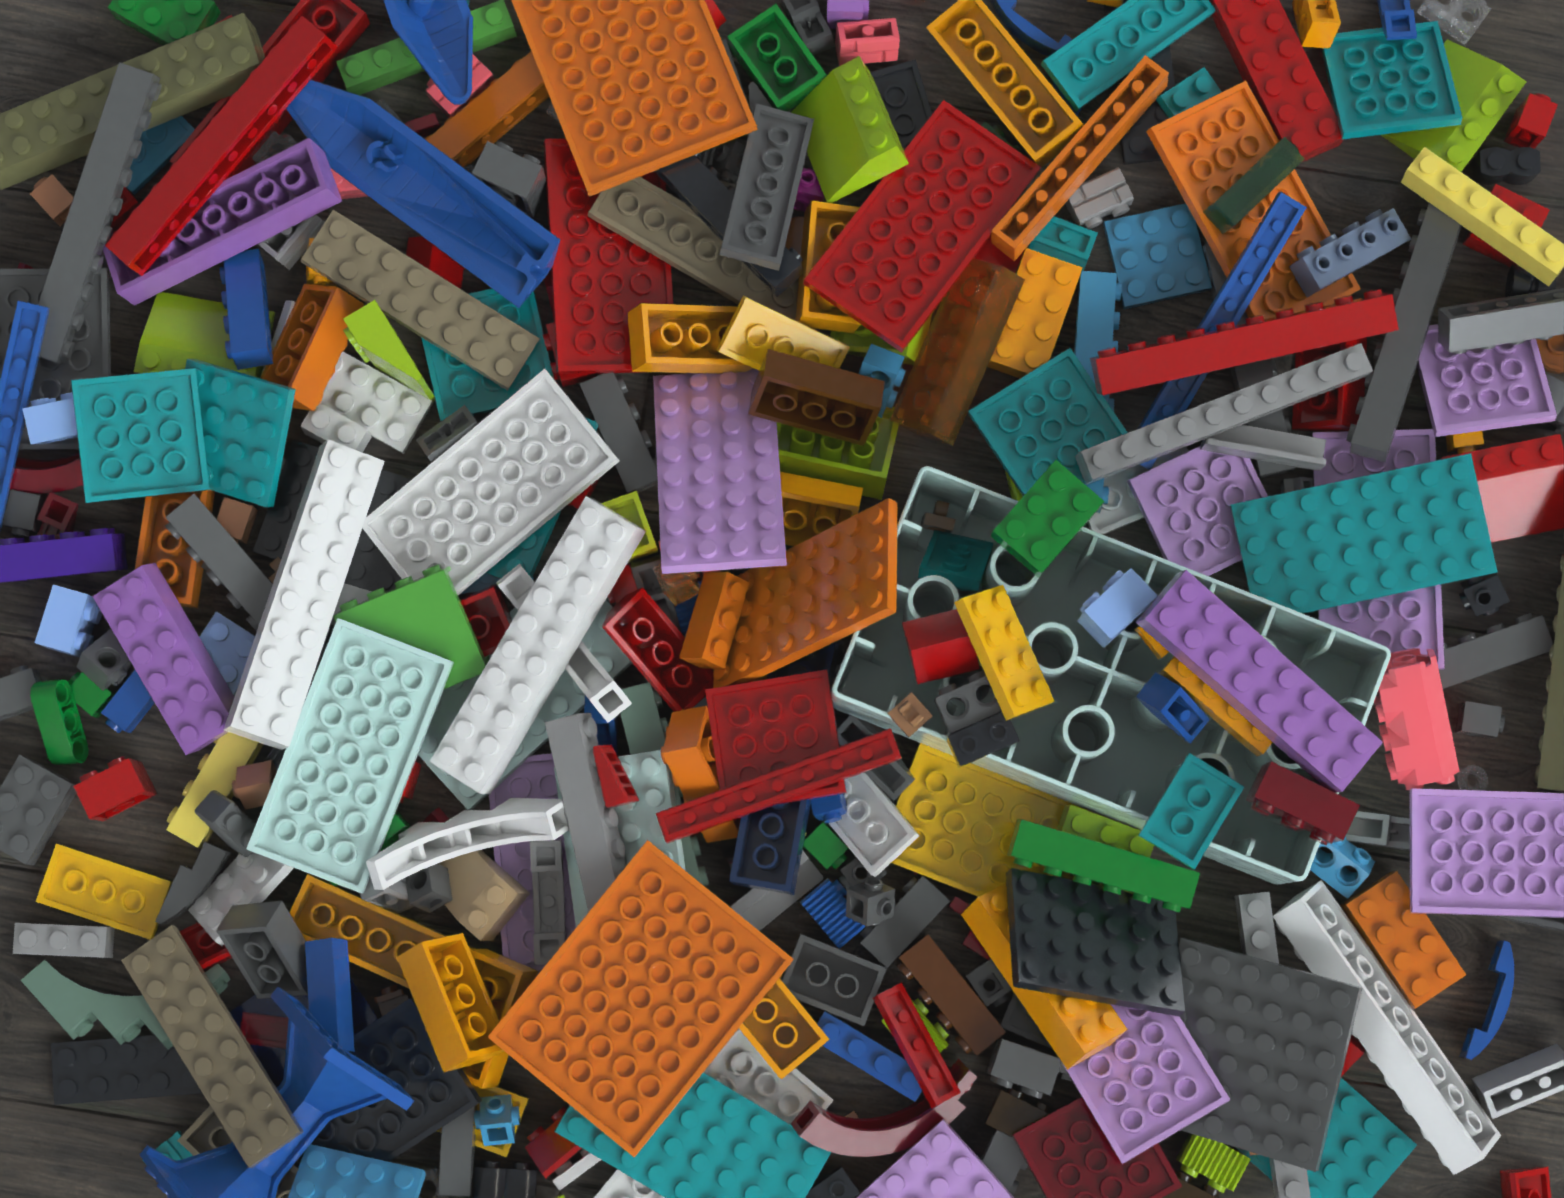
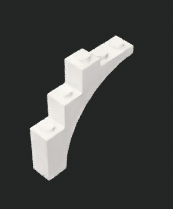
M510 798L493 810H463L445 823L417 822L398 834L400 840L366 861L374 890H384L422 869L470 852L511 843L555 840L569 830L563 800Z

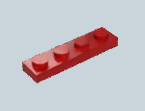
M902 982L873 997L876 1006L931 1108L960 1094V1089Z

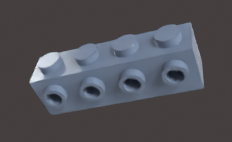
M1392 208L1385 213H1382L1381 209L1365 217L1367 223L1360 226L1357 221L1342 230L1343 236L1337 238L1336 234H1333L1320 241L1321 248L1314 250L1311 246L1298 253L1296 256L1299 260L1290 265L1289 268L1305 296H1311L1411 240L1395 209Z

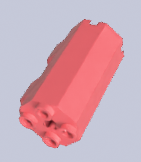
M1418 648L1391 653L1390 661L1377 692L1378 696L1374 700L1379 723H1385L1379 725V730L1385 752L1390 751V753L1385 754V759L1391 781L1397 780L1398 784H1405L1406 790L1412 788L1421 789L1424 787V784L1434 782L1440 785L1449 784L1455 781L1454 774L1460 772L1437 659L1433 649H1426L1427 655L1421 654Z

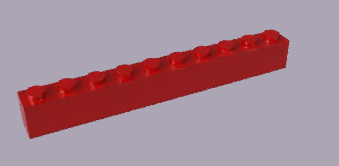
M301 16L296 23L291 25L280 42L269 51L268 56L250 73L249 78L238 91L231 95L226 105L210 120L202 133L191 142L184 154L172 164L170 170L160 182L153 186L148 196L132 211L124 224L112 234L111 239L105 246L129 268L143 276L338 47L305 17Z
M1375 289L1363 292L1364 298L1353 300L1352 295L1335 298V304L1323 306V302H1316L1304 305L1305 311L1294 313L1293 308L1276 311V317L1264 319V315H1257L1245 318L1246 324L1235 326L1234 321L1217 324V330L1205 332V328H1198L1186 331L1187 337L1176 339L1175 334L1158 337V343L1146 345L1145 341L1127 344L1128 350L1116 352V347L1097 351L1098 356L1090 358L1097 394H1112L1397 331L1399 328L1393 295L1382 293V289Z

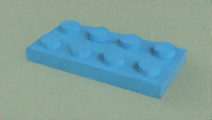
M310 1144L304 1151L288 1198H418L426 1173L423 1169Z

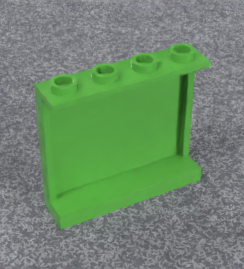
M438 564L423 570L424 577L413 581L412 576L395 582V589L385 592L384 587L372 591L367 594L368 600L359 604L356 599L340 605L341 611L333 615L335 622L339 618L453 661L454 664L444 689L480 675L490 660L489 655L486 657L483 655L448 574L451 570L450 566L441 569Z

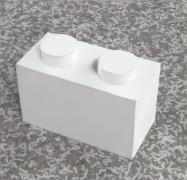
M321 403L316 407L315 411L308 412L300 426L305 435L322 444L326 440H331L362 453L372 438L368 429Z

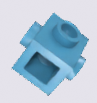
M511 1094L480 1097L482 1099L480 1110L475 1111L474 1118L476 1129L481 1130L483 1145L515 1143V1125H520V1113L518 1106L513 1107Z

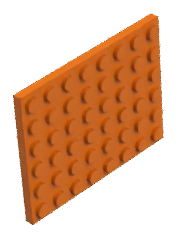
M511 0L589 197L758 130L705 0Z
M647 840L488 1035V1038L635 1158L794 959Z

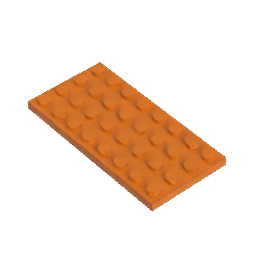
M1246 81L1146 131L1226 277L1230 274L1278 192L1286 194L1307 207L1245 310L1248 317L1264 315V319L1276 317V311L1293 308L1294 313L1305 311L1304 305L1316 302H1323V306L1335 304V298L1349 296L1361 290L1354 275L1351 273L1306 297L1289 268L1290 265L1299 260L1296 256L1298 253L1311 246L1314 250L1321 248L1319 242L1331 236Z
M887 498L786 550L787 566L751 568L743 574L737 575V577L749 582V586L725 669H714L713 688L752 682L896 613L898 503Z

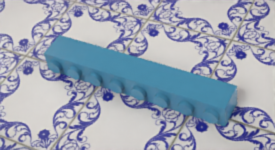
M1081 271L1078 286L1074 354L1095 383L1090 358L1098 356L1097 351L1116 347V352H1118V341H1113V330H1119L1120 312L1114 311L1115 301L1121 300L1122 283H1116L1117 273ZM1109 394L1103 395L1114 411V399H1110ZM1104 478L1086 485L1104 500L1103 504H1108L1109 487L1103 486ZM1102 506L1099 508V510H1098L1096 513H1100V512H1101Z

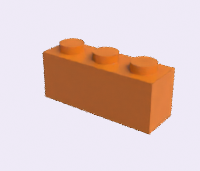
M704 572L680 659L701 669H725L749 582L729 572Z

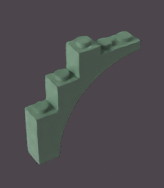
M43 960L21 979V982L73 1040L78 1036L82 1037L93 1028V1023L98 1019L120 1045L125 1041L130 1042L136 1038L141 1032L140 1028L145 1024L167 1050L173 1046L143 995L120 996L103 994L82 987L61 975L46 960ZM218 963L205 972L216 992L220 995L227 988V982L231 980Z

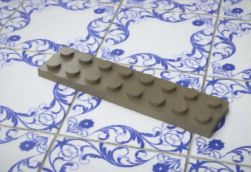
M642 177L602 191L587 216L734 303L739 305L744 295L794 320L796 319L799 278L776 297L742 261L719 255L722 241L684 202Z
M332 210L301 259V263L367 304L375 300L385 315L507 391L540 339L335 210Z
M169 926L121 960L248 1168L255 1167L304 1132L176 926Z

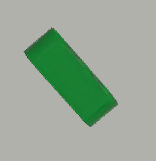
M64 679L35 682L31 687L30 697L49 761L54 765L85 762L89 752L88 743L70 684Z

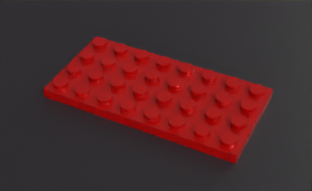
M945 100L941 102L904 150L909 164L882 178L803 282L805 286L901 353L991 237L992 229L1020 199L1041 170V166Z
M545 139L543 143L545 176L547 179L548 230L560 239L554 264L551 268L557 374L642 373L632 372L628 312L641 303L673 304L671 265L588 217L587 215L600 193L589 197L567 139ZM654 171L640 176L666 192V184Z

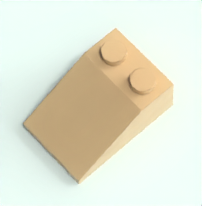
M482 850L463 854L439 863V865L448 868L452 901L446 903L445 906L480 941L494 940L530 894Z

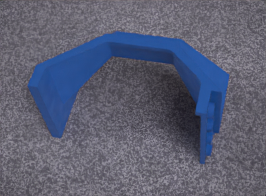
M277 987L270 997L289 1018L284 1077L277 1090L304 1132L253 1168H248L233 1142L182 1160H173L149 1145L139 1155L147 1165L145 1167L146 1172L158 1183L157 1187L168 1198H276L278 1185L282 1178L330 1120L384 1099H389L407 1111L414 1100L400 1084L340 1047L298 999Z

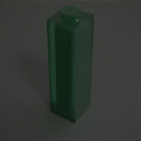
M1286 137L1282 138L1212 202L1203 213L1224 234L1235 226L1304 160L1298 148L1289 142Z

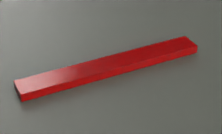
M889 728L656 813L665 842L668 844L902 759L892 729Z

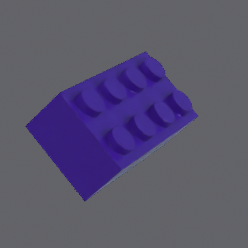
M115 528L90 530V536H85V531L59 533L60 539H55V535L29 536L30 542L25 543V538L0 539V583L128 569L124 534H115Z

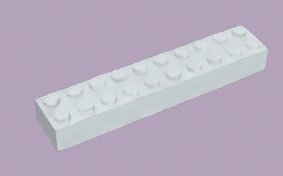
M326 440L320 445L223 730L279 750L290 746L385 461L331 440Z
M587 496L584 498L429 762L479 794L492 793L646 530L600 502Z
M1320 880L1294 896L1273 915L1278 930L1283 935H1286L1293 945L1297 957L1305 962L1313 974L1362 987L1351 1034L1359 1039L1366 1049L1369 1060L1377 1065L1384 1075L1386 1084L1401 1099L1404 1110L1413 1116L1420 1126L1423 1137L1430 1141L1438 1152L1442 1164L1448 1167L1452 1174L1455 1175L1483 1160L1501 1134L1326 885Z

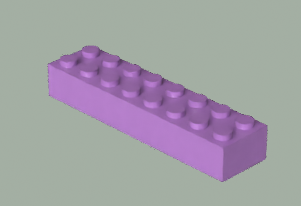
M307 138L224 180L143 276H140L124 264L105 245L103 252L117 294L135 306L342 202L325 152L310 138Z
M1187 570L1177 573L1136 621L1141 628L1316 781L1335 793L1344 791L1383 743Z

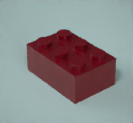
M1272 761L1261 766L1245 799L1252 803L1250 807L1252 810L1265 816L1275 814L1281 817L1280 823L1296 831L1298 828L1305 829L1311 832L1309 838L1323 845L1344 840L1360 807L1359 804Z

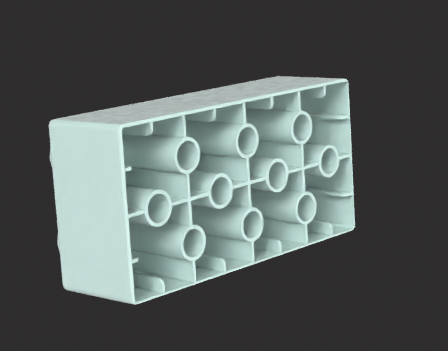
M922 467L917 474L897 524L896 613L853 634L832 687L831 697L834 708L884 729L891 728L892 732L907 737L891 719L888 712L912 692L933 717L911 735L909 739L953 756L946 740L949 734L934 699L940 696L938 690L955 683L957 688L968 684L967 678L983 671V667L978 658L979 670L917 685L902 622L955 610L954 602L959 599L1003 585L1055 702L1012 718L1011 722L1020 741L971 762L972 764L1141 830L1187 754L1191 753L1245 787L1203 856L1276 885L1306 879L1320 843L1309 838L1311 832L1305 829L1298 828L1296 831L1280 823L1281 817L1275 814L1265 816L1250 808L1252 803L1245 799L1261 766L1271 761L1316 784H1321L1274 743L1270 745L1263 755L1255 756L1210 716H1208L1210 718L1209 722L1192 743L1186 742L1154 716L1136 697L1154 673H1160L1173 657L1169 652L1158 660L1135 631L1139 627L1136 621L1145 611L1103 649L1077 621L1082 615L1079 609L1096 591L1102 595L1105 592L1102 589L1103 586L1119 570L1126 573L1132 568L1157 595L1162 592L1177 573L1187 570L1364 726L1390 661V650L1384 645L1085 527L1078 532L1038 578L991 537L993 530L1019 501L933 467ZM937 500L949 503L946 517L956 519L952 534L994 542L992 554L979 591H961L948 579L937 575L918 578L919 567L934 532L920 526L922 516L926 512L933 514ZM981 686L976 690V697L982 703H990L993 701L994 693L991 688ZM951 699L947 702V711L952 716H960L964 713V704L959 699Z

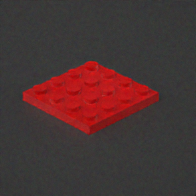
M828 670L705 689L719 790L840 747ZM845 780L778 804L847 793Z

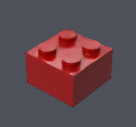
M1495 184L1489 190L1490 193L1540 228L1542 227L1550 209L1498 184ZM1470 231L1468 232L1463 245L1508 267H1511L1512 264L1517 265Z
M124 756L107 764L109 768L100 773L94 770L81 776V782L73 786L88 818L102 822L157 795L143 763L131 758L125 759Z

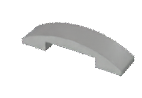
M561 840L530 841L534 910V965L547 964L566 941Z

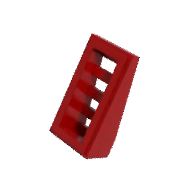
M612 745L594 746L592 750L606 808L638 802L639 798Z

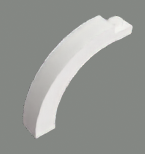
M520 564L496 582L517 610L520 609L535 583ZM581 641L565 670L608 723L632 703Z

